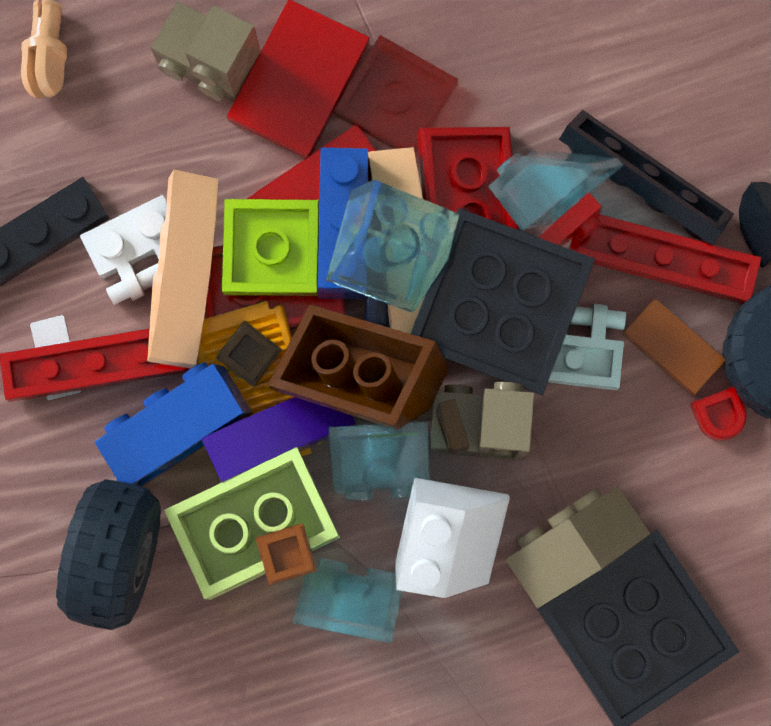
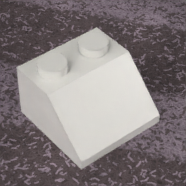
M414 478L395 561L396 589L447 598L489 584L510 499L509 494Z

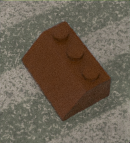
M309 305L268 386L271 390L398 430L430 410L449 368L436 341Z

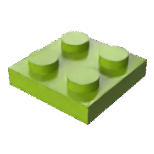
M225 199L223 294L318 296L319 200Z

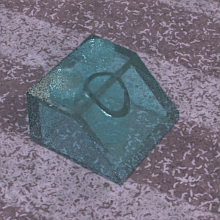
M533 151L526 156H521L518 153L506 160L497 169L500 176L488 187L521 231L524 232L555 223L588 192L591 193L620 169L623 164L618 158L559 151L539 154Z
M372 180L351 190L326 281L405 311H415L448 260L459 214L377 180Z
M428 422L408 423L398 430L383 425L329 427L334 491L336 494L345 493L346 502L373 500V492L392 491L393 499L410 498L414 478L430 480Z
M321 558L319 567H317L318 571L305 575L293 623L392 643L402 591L396 589V583H394L396 574L367 568L366 577L347 573L349 564Z

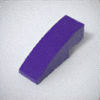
M294 397L201 439L221 482H224L296 447L301 452L357 424L352 415Z

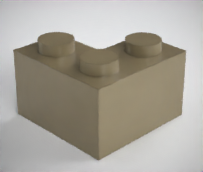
M179 1L176 2L151 46L154 57L159 64L157 67L161 72L178 81H182L183 77L188 78L199 84L197 88L203 94L216 101H222L225 97L233 102L261 52L254 25L213 4L207 15H204Z
M495 382L494 389L485 388L483 395L472 394L473 387L456 384L445 385L444 392L438 391L433 404L429 453L451 454L448 453L436 415L438 403L451 399L456 401L470 445L467 451L454 455L523 461L530 452L534 393L523 392L522 384Z
M616 486L603 496L596 488L574 502L573 505L571 504L547 521L552 527L548 532L545 533L541 525L516 540L521 549L505 560L538 609L602 570L650 535V532L619 486Z

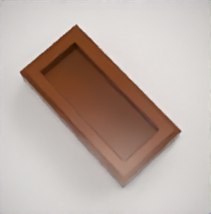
M656 298L622 334L691 396H694L725 362V359Z

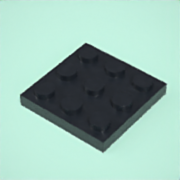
M458 208L411 334L436 341L443 357L506 382L522 384L524 389L543 396L595 263V258Z
M658 530L651 532L650 535L602 570L538 609L536 608L613 726H630L739 653V650Z

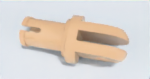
M37 0L33 3L32 9L33 24L31 37L22 42L21 77L24 88L29 95L43 99L55 96L63 86L67 47L59 40L62 5L53 0H42L41 9V2Z

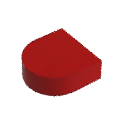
M734 387L690 404L701 432L712 440L726 441L732 439L745 427L747 420L746 409Z

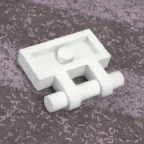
M163 195L80 235L99 276L105 279L118 272L121 277V282L106 288L113 305L128 298L134 301L145 295L144 290L153 286V276L158 269V263L137 274L132 265L154 254L159 259L161 226L166 219L167 201Z

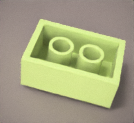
M297 447L164 510L204 599L212 600L266 574L256 537L303 523L312 551L340 539Z

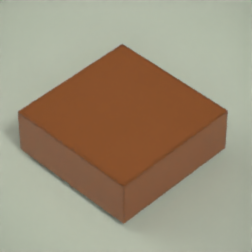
M303 523L256 537L269 586L318 571Z

